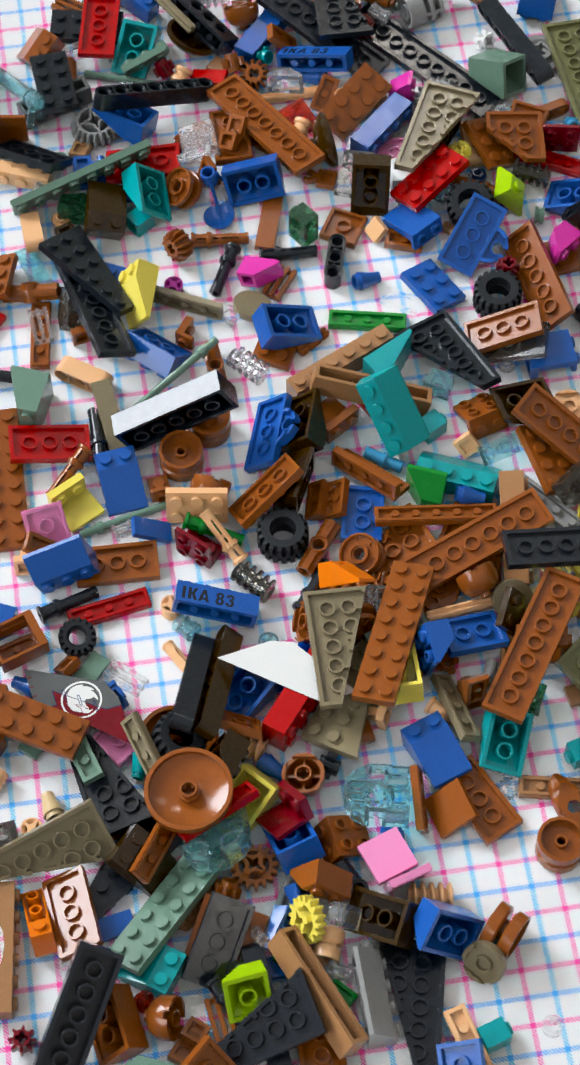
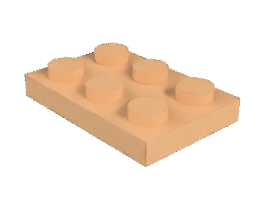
M166 487L167 522L183 523L187 512L201 518L199 515L210 508L220 523H228V488Z

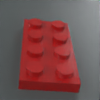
M84 0L77 51L78 58L114 59L121 0Z
M180 143L151 146V154L148 155L149 158L141 162L135 161L164 172L166 178L170 171L181 167ZM123 149L106 151V157ZM119 168L115 170L113 175L106 177V183L121 184V173L126 169L122 170Z
M442 144L413 173H410L390 191V195L415 213H418L470 165V162L464 156Z
M88 424L8 425L10 464L69 463L68 458L72 457L77 451L79 443H82L91 450ZM92 456L86 462H91Z

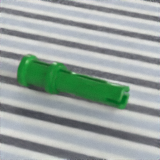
M187 512L181 529L192 530L200 536L206 534L216 538L201 518ZM226 529L232 539L238 540V545L241 547L245 535Z

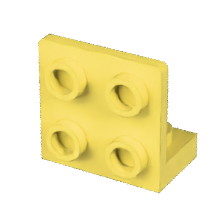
M80 472L46 494L48 504L61 501L71 533L76 532L105 512L101 504L86 488L85 477Z

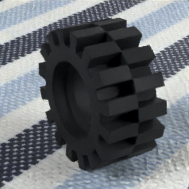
M77 617V619L70 618V621H65L64 625L59 629L58 639L60 647L67 655L78 656V658H81L82 655L87 656L90 651H93L94 645H96V630L87 619L82 620L80 617ZM75 630L83 631L86 635L84 643L81 645L72 644L69 640L71 632Z

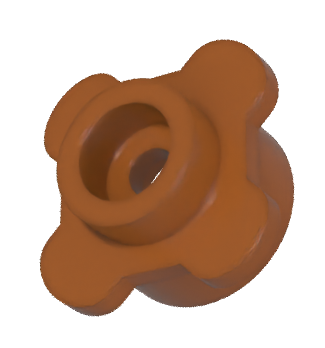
M445 653L436 670L447 672L449 675L455 674V667L459 663V658H450L449 654Z

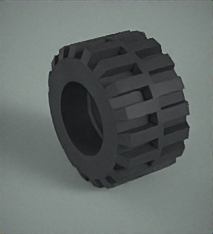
M468 179V182L461 180L460 185L457 183L453 185V190L450 189L448 192L449 196H447L448 217L452 220L453 225L457 224L464 211L460 208V204L464 200L471 198L474 192L494 202L492 190L490 187L487 188L486 183L480 184L478 179L475 182L472 179Z
M502 269L484 272L483 276L480 275L474 284L472 301L475 312L477 314L481 313L480 317H484L521 305L523 289L520 280H517V276H512L511 272H503ZM498 293L505 297L495 298L490 296V294Z
M277 507L275 511H267V515L264 514L261 517V521L258 522L257 543L261 554H265V558L268 560L272 558L274 563L282 561V564H286V561L292 563L295 562V558L300 559L302 553L306 552L309 544V526L307 520L303 519V515L301 513L297 514L295 509L290 511L289 507H284L282 510H280V507ZM279 531H287L293 534L291 538L286 540L276 539L272 535Z
M172 711L166 715L164 714L158 720L150 734L161 757L180 748L194 747L206 749L208 740L192 730L188 734L169 728ZM169 735L180 736L184 739L187 746L182 747L175 744Z

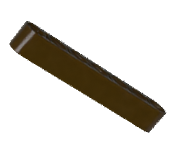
M226 624L220 628L215 637L195 719L191 728L193 732L208 741H212L219 732L236 668L235 665L218 657L240 651L243 641V635Z

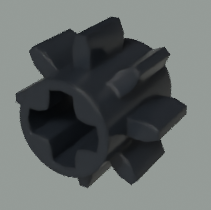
M328 751L327 756L321 754L319 759L324 765L326 779L328 780L331 775L337 776L342 761L337 760L338 754Z

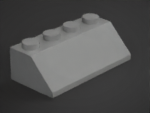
M353 946L352 965L364 1029L370 1038L367 1041L368 1049L396 1045V1037L400 1036L398 1023H393L392 1015L395 1014V1006L393 1000L389 1001L388 993L391 992L389 979L384 977L383 971H387L385 957L380 956L378 949Z

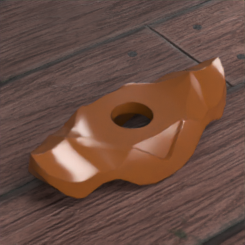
M557 773L553 774L549 779L548 792L555 812L558 816L569 817L580 825V811L573 813L568 809L570 801H577L580 804V789L564 776Z

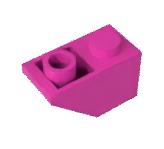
M409 70L391 80L390 84L393 87L388 93V98L393 92H396L406 99L414 101L415 91L412 90H415L416 79L413 78V71Z
M566 220L554 228L548 241L551 259L555 265L560 260L564 261L570 254V251H575L580 245V231Z
M245 256L236 274L241 286L259 288L282 277L284 271L279 260Z

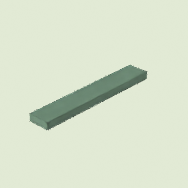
M93 650L73 677L98 681L111 665V660ZM22 742L18 746L20 752L35 761L43 752V750Z

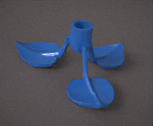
M205 166L200 171L202 184L211 188L216 206L207 208L203 218L209 227L218 230L225 229L233 222L235 211L230 203L225 202L219 205L214 187L218 183V178L223 182L222 176L212 166Z

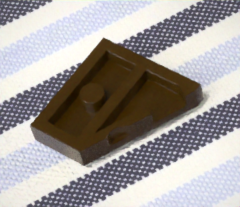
M506 586L495 626L514 637L516 625L520 624L525 614V594L513 586Z

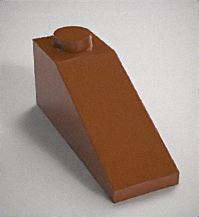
M488 674L468 675L457 681L456 687L468 711L482 707L488 690Z

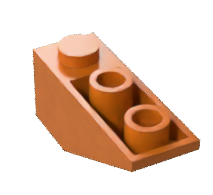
M348 561L318 563L319 588L335 589L354 587V585H366L367 587V583L376 582L374 577Z
M43 889L22 893L21 899L35 957L58 952Z

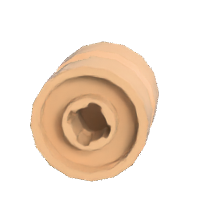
M327 925L323 927L326 934L321 935L322 940L317 941L318 943L313 945L312 951L321 965L337 966L339 965L342 953L339 948L343 947L346 933L340 928Z

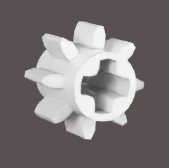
M482 29L481 33H475L476 36L473 40L476 45L475 49L482 52L494 49V44L497 41L493 36L494 32Z

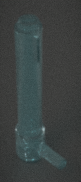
M0 67V85L19 98L28 107L27 127H34L35 111H39L44 107V96L35 89L29 88Z

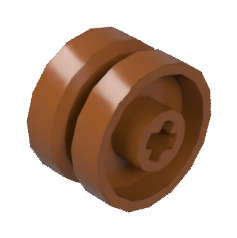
M230 411L187 429V431L194 433L200 438L203 448L219 447L227 441L231 433Z
M176 430L163 437L159 444L160 467L163 474H167L168 479L176 482H188L192 480V475L200 474L204 467L203 445L200 438L187 430Z
M557 816L548 819L541 825L535 843V855L543 868L553 873H566L579 865L580 825L577 821L569 817Z
M502 901L488 919L479 940L490 941L493 944L498 942L497 946L504 953L507 960L522 939L531 921V917L520 911L512 918L514 907Z

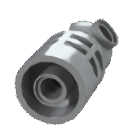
M398 0L400 16L408 29L440 19L445 14L443 0Z

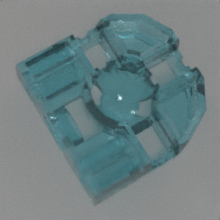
M368 763L363 767L354 769L345 778L344 807L350 819L363 826H368L369 818L373 819V816H378V819H382V827L394 828L396 826L397 828L408 829L411 791L410 768L407 766ZM376 770H381L380 773L385 774L384 779H371L372 773H376ZM394 792L401 793V803L394 802ZM374 803L379 804V807H374Z
M242 807L235 812V817L231 814L188 843L183 841V852L189 866H192L196 871L215 874L232 869L234 864L243 859L248 850L252 848L250 821L247 811ZM223 857L224 860L220 861V865H217L216 862L214 863L213 858Z

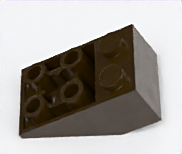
M228 728L211 744L208 751L217 755L227 765L232 779H235L241 770L238 767L240 762H244L250 752L247 749L251 742L231 728Z

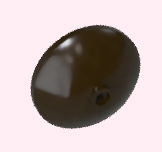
M174 19L168 22L166 27L167 34L174 45L181 51L194 56H209L214 53L198 36L185 31Z
M320 112L315 118L313 138L310 140L326 154L324 162L330 167L335 168L338 167V156L333 134L325 114Z

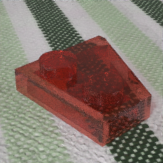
M302 98L279 110L293 125H295V117L308 119L312 122V127L308 129V134L313 132L316 117Z

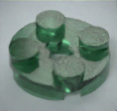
M62 194L57 205L58 214L64 220L66 218L72 220V224L84 225L87 194Z

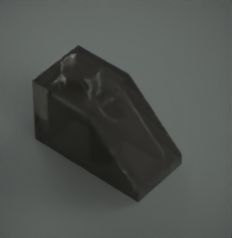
M61 287L57 316L60 330L70 331V329L81 325L82 322L66 288Z

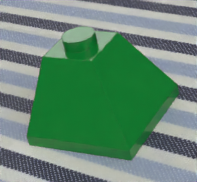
M408 464L406 482L410 484L408 492L417 505H442L446 494L448 473Z

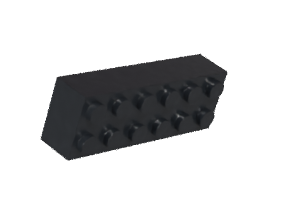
M216 369L111 415L113 432L118 440L126 446L133 445L134 451L137 452L160 442L170 432L190 429L239 407L235 386Z
M79 938L32 1065H85L125 956L123 953Z

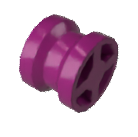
M171 276L165 280V288L184 292L183 281L179 277Z

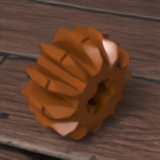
M254 59L251 60V65L246 62L244 64L246 69L241 68L240 71L243 75L240 77L253 89L255 87L257 91L260 90V85L266 88L264 82H270V78L267 76L271 74V71L267 70L268 65L266 63L262 65L261 60L255 63ZM254 72L259 75L257 78L252 75Z
M173 229L163 237L162 245L165 247L164 251L167 252V256H170L173 261H184L193 254L192 249L194 246L191 244L192 240L189 239V234H185L183 229Z

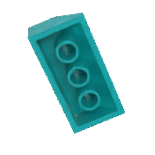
M397 364L360 379L356 388L390 458L412 449L431 437Z
M425 450L420 454L417 466L448 473L446 494L455 495L457 486L466 485L486 493L484 503L493 502L499 481V471H502V469Z

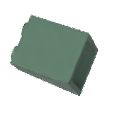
M488 49L468 57L469 76L499 98L506 99L526 90V54Z
M11 365L12 384L20 425H43L54 395L50 373Z

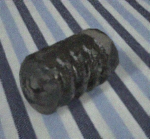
M517 157L512 168V174L518 179L521 177L523 183L528 179V184L532 185L535 181L536 187L543 184V189H547L553 169L549 171L548 165L541 169V163L537 167H534V163L529 165L525 161L520 163V157Z
M247 561L245 564L239 563L233 569L230 579L236 581V584L242 586L243 589L249 590L250 594L260 596L262 603L267 602L275 590L277 581L274 579L269 583L271 577L269 575L262 578L264 571L260 570L256 573L258 569L256 565L250 569V561Z

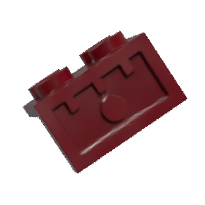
M543 124L545 150L577 152L580 125Z
M178 526L174 530L177 551L185 557L192 558L199 566L211 569L223 553L221 545L204 535L200 536L192 530L186 532Z
M284 779L277 783L280 791L278 796L282 802L256 819L257 824L278 841L314 818L306 796Z

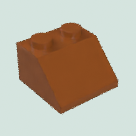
M36 27L16 57L31 66L29 57L62 51L65 45L53 33L44 28Z
M320 858L290 869L289 874L300 888L310 892L315 897H321L334 905L351 899L353 873Z

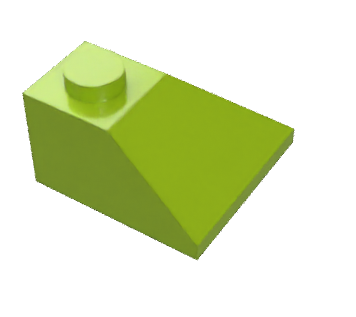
M500 166L497 168L494 198L520 217L522 216L525 183Z
M261 960L238 965L221 981L230 1024L241 1022L261 1002L271 996L267 970Z

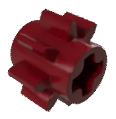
M163 57L154 63L156 68L153 69V72L157 78L161 76L162 80L174 74L172 69L175 68V65L171 59L167 61L166 57Z
M507 255L504 258H499L495 270L499 271V269H502L503 272L509 271L512 276H517L520 265L516 264L517 258Z
M24 1025L17 1031L13 1029V1038H8V1042L14 1044L11 1047L12 1053L18 1051L21 1057L24 1056V1053H33L32 1045L38 1044L37 1039L32 1038L35 1034L34 1030L32 1029L28 1032ZM22 1038H26L23 1044H19V1042L22 1041Z

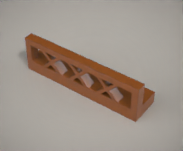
M338 446L332 449L331 465L394 502L410 489V484L350 449H342Z

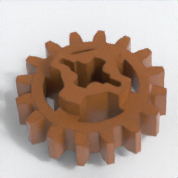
M250 843V848L248 849L243 845L242 852L238 851L235 855L236 858L231 860L230 873H234L232 878L239 880L238 885L240 887L246 885V891L254 887L255 892H258V886L267 889L266 883L273 884L274 879L272 876L278 875V870H276L278 862L275 861V853L270 854L269 847L263 850L261 843L257 848L254 847L253 843ZM266 861H267L268 864H269V869H268V871L266 870V867L264 866ZM240 863L244 868L243 873H241L239 870Z

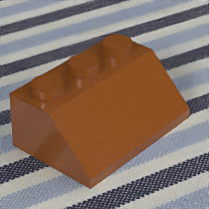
M114 984L93 1042L99 1065H113L135 1058L149 1048L130 984Z

